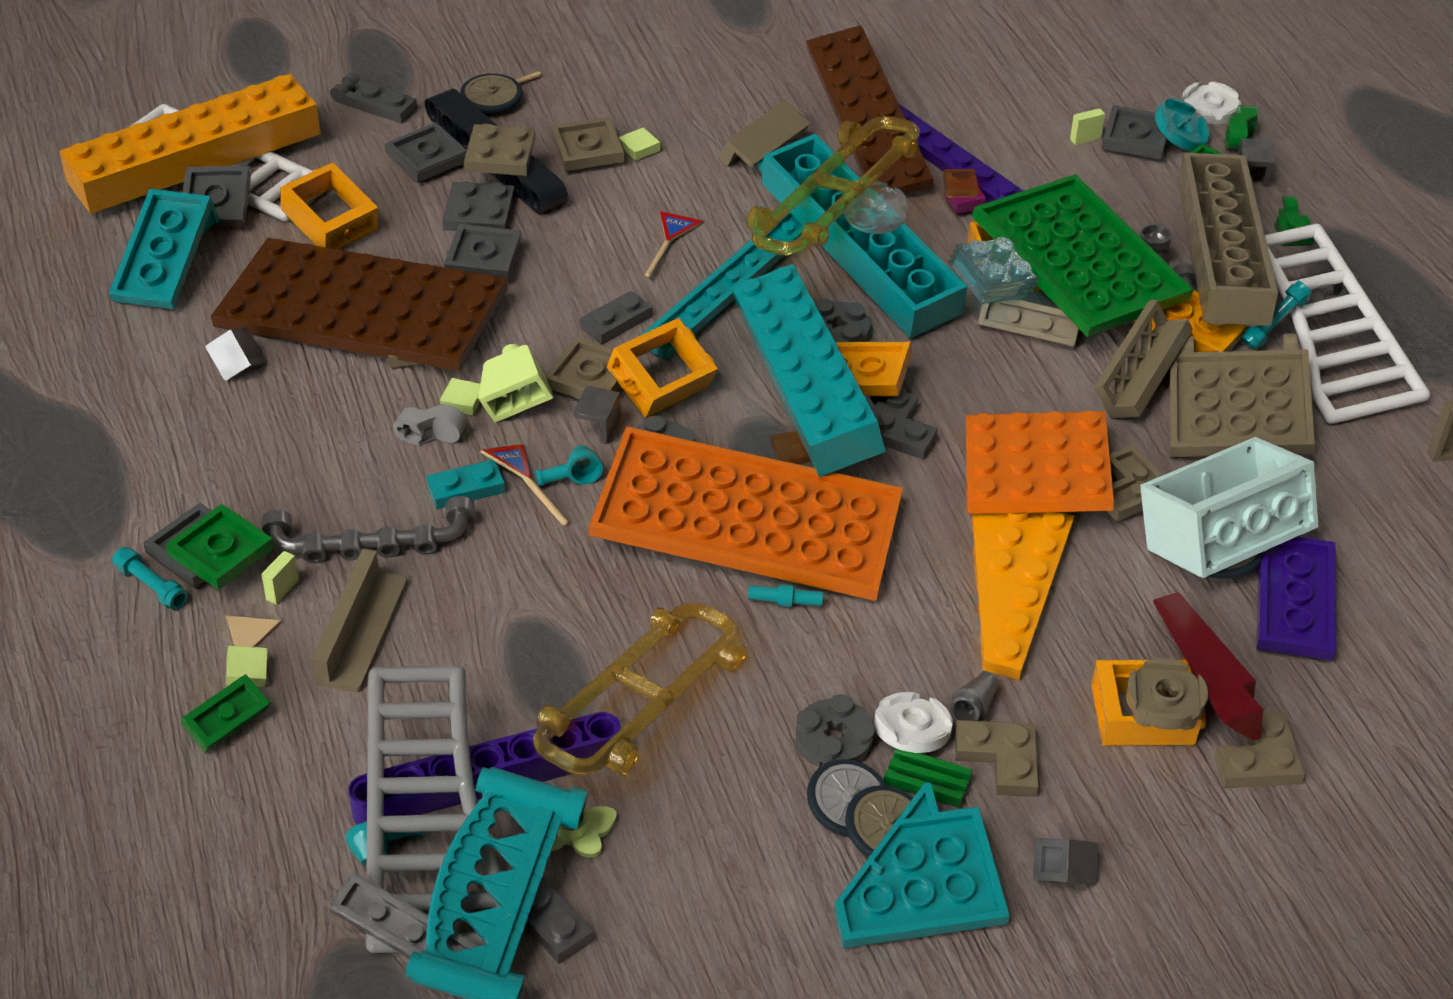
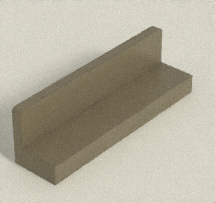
M362 549L314 653L312 664L316 685L353 692H360L364 686L407 586L406 576L379 571L377 551Z

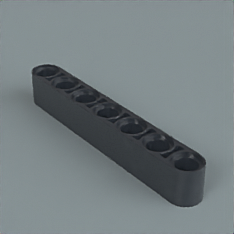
M454 88L425 100V110L433 123L437 122L465 149H468L474 124L498 126ZM533 155L531 156L527 176L491 173L503 185L514 186L515 195L537 214H542L568 201L567 189L561 179Z

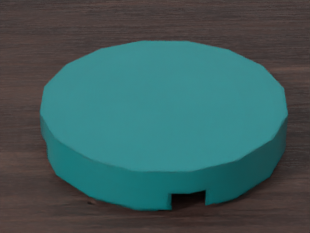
M1170 98L1165 102L1163 101L1156 109V124L1162 134L1174 145L1184 150L1192 151L1197 146L1205 144L1210 138V130L1205 118L1202 116L1198 118L1194 114L1196 109L1191 104L1180 99Z

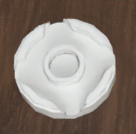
M1201 82L1194 83L1186 87L1181 99L1191 104L1196 109L1194 114L1198 118L1204 117L1207 124L1228 123L1229 118L1236 115L1238 105H1241L1238 93L1229 86L1218 82H1208V85H1201Z
M900 692L883 698L879 702L874 718L876 733L884 742L899 750L913 753L932 752L942 748L950 739L953 723L949 710L942 703L931 697L929 701L920 699V694L915 692Z

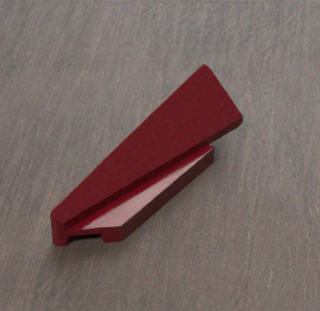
M1179 592L1154 599L1153 604L1195 677L1198 679V675H1200L1204 679L1208 689V699L1220 720L1252 741L1260 739L1264 710L1254 699L1256 680Z

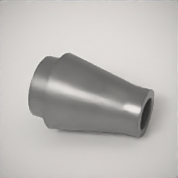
M984 671L978 677L956 690L952 695L951 710L955 717L959 720L968 721L984 719L993 696L999 688L998 678L993 673Z

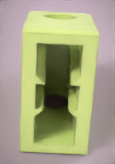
M509 344L503 348L501 355L487 360L483 365L478 399L494 423L553 399V393L544 370L528 345L518 346L516 344Z

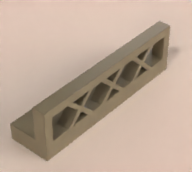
M1158 300L1148 301L1095 385V389L1110 418L1140 417L1193 330L1188 319L1167 320ZM1152 317H1153V319H1154V321H1155V323H1156V325H1157V326L1155 327V329L1153 330V332H1152ZM1141 336V351L1138 354V339ZM1128 358V372L1125 375V360ZM1113 380H1114V395H1112V393H1111V391H1110V389H1109V386H1110V384L1112 383Z

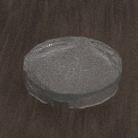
M873 181L858 184L850 189V194L844 198V217L851 226L859 231L871 234L888 233L904 224L908 215L907 197L897 187L895 189L889 188L887 183Z

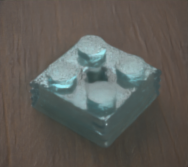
M1004 237L983 242L973 240L967 244L955 245L957 249L953 250L955 255H951L952 260H948L951 267L981 304L1031 297L1030 292H1034L1033 287H1036L1035 283L1039 282L1036 275L1031 271V265L1017 254L1013 249V243Z

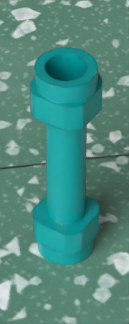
M1298 280L1285 291L1287 296L1275 307L1271 326L1259 325L1249 327L1245 331L1246 333L1241 338L1251 349L1256 351L1259 347H1262L1268 341L1266 335L1296 305L1302 307L1308 301L1312 291L1303 282Z
M121 547L114 553L112 558L113 565L125 576L133 574L154 590L158 595L159 602L164 606L177 610L186 603L188 598L187 591L175 580L167 582L143 564L141 555L134 549Z

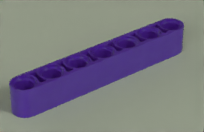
M597 712L469 746L474 788L476 790L477 781L483 767L488 769L495 767L544 782L610 764L616 761L621 753L620 721L611 713ZM434 755L384 769V778L456 776L453 755ZM367 773L353 779L348 787L352 818L356 824L367 821ZM475 791L477 800L481 799L483 793ZM459 792L384 794V816L422 815L461 804Z

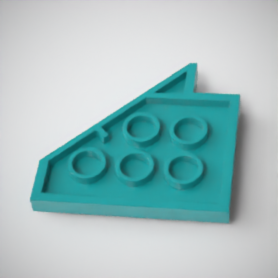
M931 782L923 784L835 902L834 914L842 948L1008 924L1010 915L979 807L939 812Z

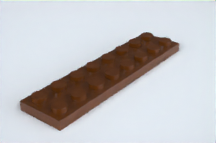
M862 25L806 40L809 55L866 185L882 201L934 187L930 170Z

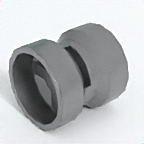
M1147 224L1143 226L1139 236L1166 262L1168 257L1167 248L1170 246L1172 238L1171 231L1160 224Z

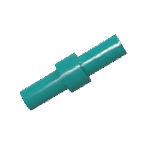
M779 584V587L749 585L748 600L777 602V606L792 607V604L822 606L823 592L794 589V585Z

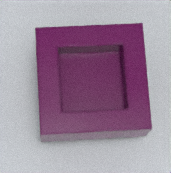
M974 180L945 186L944 196L956 214L973 211L974 207L986 203V197Z

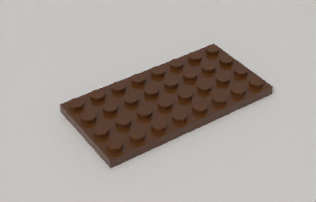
M267 238L211 315L213 327L235 329L247 326L252 334L388 358V355L397 356L398 360L460 371L507 292L508 281L507 278L490 274H480L460 269Z

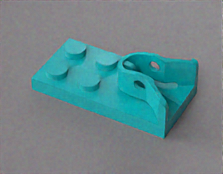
M149 189L108 293L113 302L175 309L201 236L214 223L219 221L218 213L210 196Z

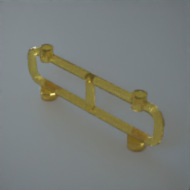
M888 116L871 119L863 126L857 122L844 121L838 131V141L842 146L773 211L758 205L751 208L747 217V226L749 230L753 231L752 242L761 250L779 255H792L802 252L811 244L825 245L829 238L828 227L901 156L913 158L918 151L919 127L909 120ZM891 129L906 133L904 136H896L893 140L892 148L857 182L830 175L875 131ZM817 186L845 192L814 223H806L802 229V235L796 240L782 242L765 237Z
M700 603L681 604L672 611L658 607L652 614L649 622L651 629L562 708L557 709L548 704L541 710L537 718L539 728L534 734L533 740L537 753L550 763L573 774H592L607 765L608 769L621 776H626L634 767L639 756V748L630 742L716 662L719 667L731 673H734L740 667L745 658L747 648L746 645L737 641L739 639V628L734 620ZM686 618L701 619L724 632V635L665 689L628 670L666 635L672 637L677 632L680 623ZM615 681L652 700L591 757H574L550 743V739L554 735L562 736L567 730L570 721Z

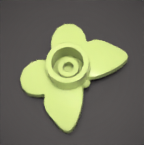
M607 806L584 809L577 831L560 826L552 851L558 850L565 845H571L580 856L585 858L598 857L602 852L600 837L607 836L614 827L617 820L616 811Z

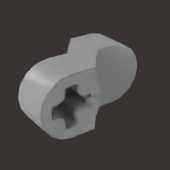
M439 404L426 410L407 407L404 408L394 422L393 430L402 441L416 446H422L435 440L454 443L459 440L465 431L468 420L462 411L445 404Z

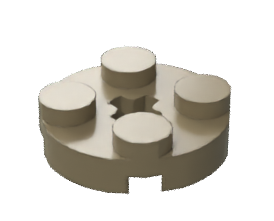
M1155 658L1144 662L1142 668L1136 672L1134 669L1131 672L1126 688V700L1128 706L1133 711L1134 720L1142 726H1154L1161 729L1190 730L1194 728L1197 720L1204 712L1208 698V689L1204 679L1200 675H1198L1197 679L1192 673L1188 672L1189 666L1178 660ZM1161 690H1169V694L1175 697H1164L1160 695Z

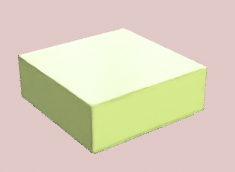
M1099 108L1074 114L1070 140L1077 145L1101 139L1105 113Z
M644 127L618 137L623 150L635 161L660 151V141Z
M451 378L440 399V404L455 407L464 414L473 416L480 403L478 399L480 383Z
M283 551L261 574L267 601L277 605L299 581L295 555Z
M228 645L225 685H230L244 674H247L257 687H265L267 648Z

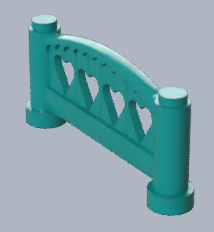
M483 767L475 790L483 793L482 799L476 804L461 825L443 859L429 907L426 949L422 953L413 951L407 965L405 977L413 979L412 983L463 999H520L525 976L510 972V968L559 828L562 826L577 831L589 791L572 786L570 791L495 767H491V769ZM499 811H506L526 833L494 839L489 835L488 830L496 825L494 815ZM485 847H493L513 869L483 876L475 871V866L482 862L481 850ZM476 883L485 888L499 904V907L467 913L461 908V903L469 898L467 893L468 886ZM465 921L470 924L486 945L461 951H452L448 948L447 941L455 936L453 925L456 922Z

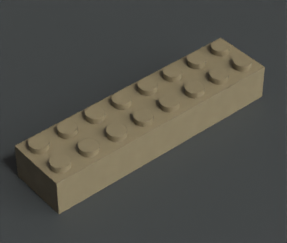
M1183 153L1178 187L1204 323L1215 325L1244 324L1250 327L1259 325L1271 326L1278 289L1246 155Z

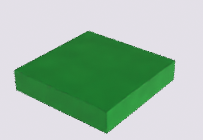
M221 504L168 542L166 549L170 557L217 590H220L273 550L274 543L271 536Z

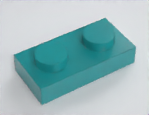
M493 460L426 475L427 488L436 510L445 508L446 502L457 496H465L474 501L505 493V482L496 462Z

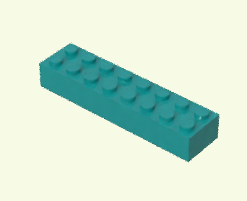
M816 133L764 155L762 184L910 339L963 314L968 286Z
M794 264L777 268L773 272L754 279L745 280L743 283L733 286L732 290L740 317L818 476L821 477L886 452L878 421Z

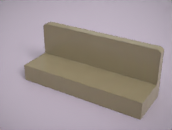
M784 100L727 140L719 160L726 167H729L741 158L750 167H755L763 160L765 154L784 146L806 130L810 122Z
M985 292L978 325L1075 348L1079 328L1061 309Z

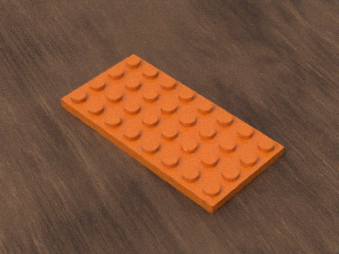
M626 426L589 524L588 536L876 601L903 488L834 472L819 477L815 468Z

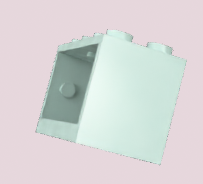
M1253 437L1140 485L1147 550L1201 578H1205L1318 528L1314 461L1257 437Z

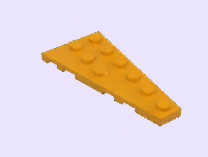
M1063 512L971 514L983 671L1020 680L1073 527L1075 515Z

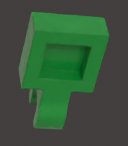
M1282 196L1284 208L1278 210L1279 216H1277L1275 222L1276 231L1281 232L1311 225L1308 215H1298L1297 198L1295 196ZM1312 237L1282 244V247L1313 246L1315 239Z

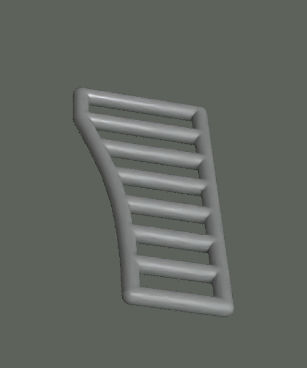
M461 666L374 667L368 673L366 879L383 889L384 872L440 870L446 853L384 855V833L458 831L478 803L473 783L468 743L466 673ZM449 682L450 702L384 703V683ZM450 718L452 738L384 740L385 719ZM454 756L456 776L384 778V757ZM459 792L464 814L384 816V794ZM492 847L483 848L480 852L483 858L482 862L478 863L475 869H483L485 876L501 872ZM487 891L467 892L469 898L461 903L462 909L499 907V904ZM432 893L394 894V896L420 911H429ZM476 932L459 933L480 946L486 945ZM366 933V948L369 952L397 953L396 950Z

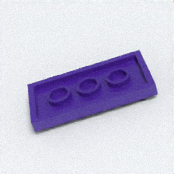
M1297 536L1265 551L1261 564L1258 567L1256 649L1333 661L1336 653L1335 542Z

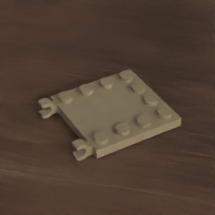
M1297 333L1283 334V350L1194 352V336H1188L1180 353L1177 354L1170 366L1171 457L1210 456L1253 437L1260 438L1297 455L1315 454L1308 349L1298 350Z

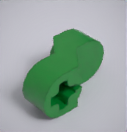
M1238 105L1236 115L1229 118L1224 139L1226 149L1239 150L1241 138L1249 139L1253 137L1256 129L1255 126L1257 125V106Z

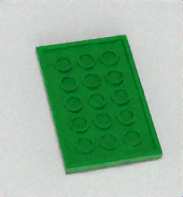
M1076 174L974 207L972 218L1087 337L1138 319L1148 301L1158 300L1163 310L1191 299L1194 289Z

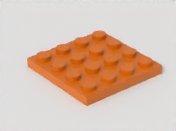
M1087 410L1083 412L1051 411L1047 413L1015 412L1012 414L979 413L976 415H966L967 514L1113 511L1114 497L1106 412Z

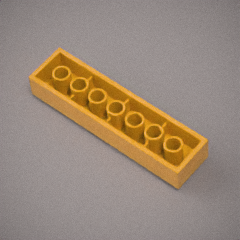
M291 74L277 76L272 80L257 85H250L245 89L230 94L220 95L215 99L200 104H193L188 108L173 113L163 114L158 118L143 123L133 124L128 128L113 133L103 134L101 137L83 143L73 144L71 147L59 150L66 181L88 212L92 214L147 195L149 189L161 190L182 183L185 180L186 167L231 166L320 135L321 132L317 104Z

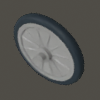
M849 759L833 760L819 767L810 778L807 788V800L811 812L820 824L838 835L849 837L845 824V815L852 798L868 787L887 785L874 769L864 763Z

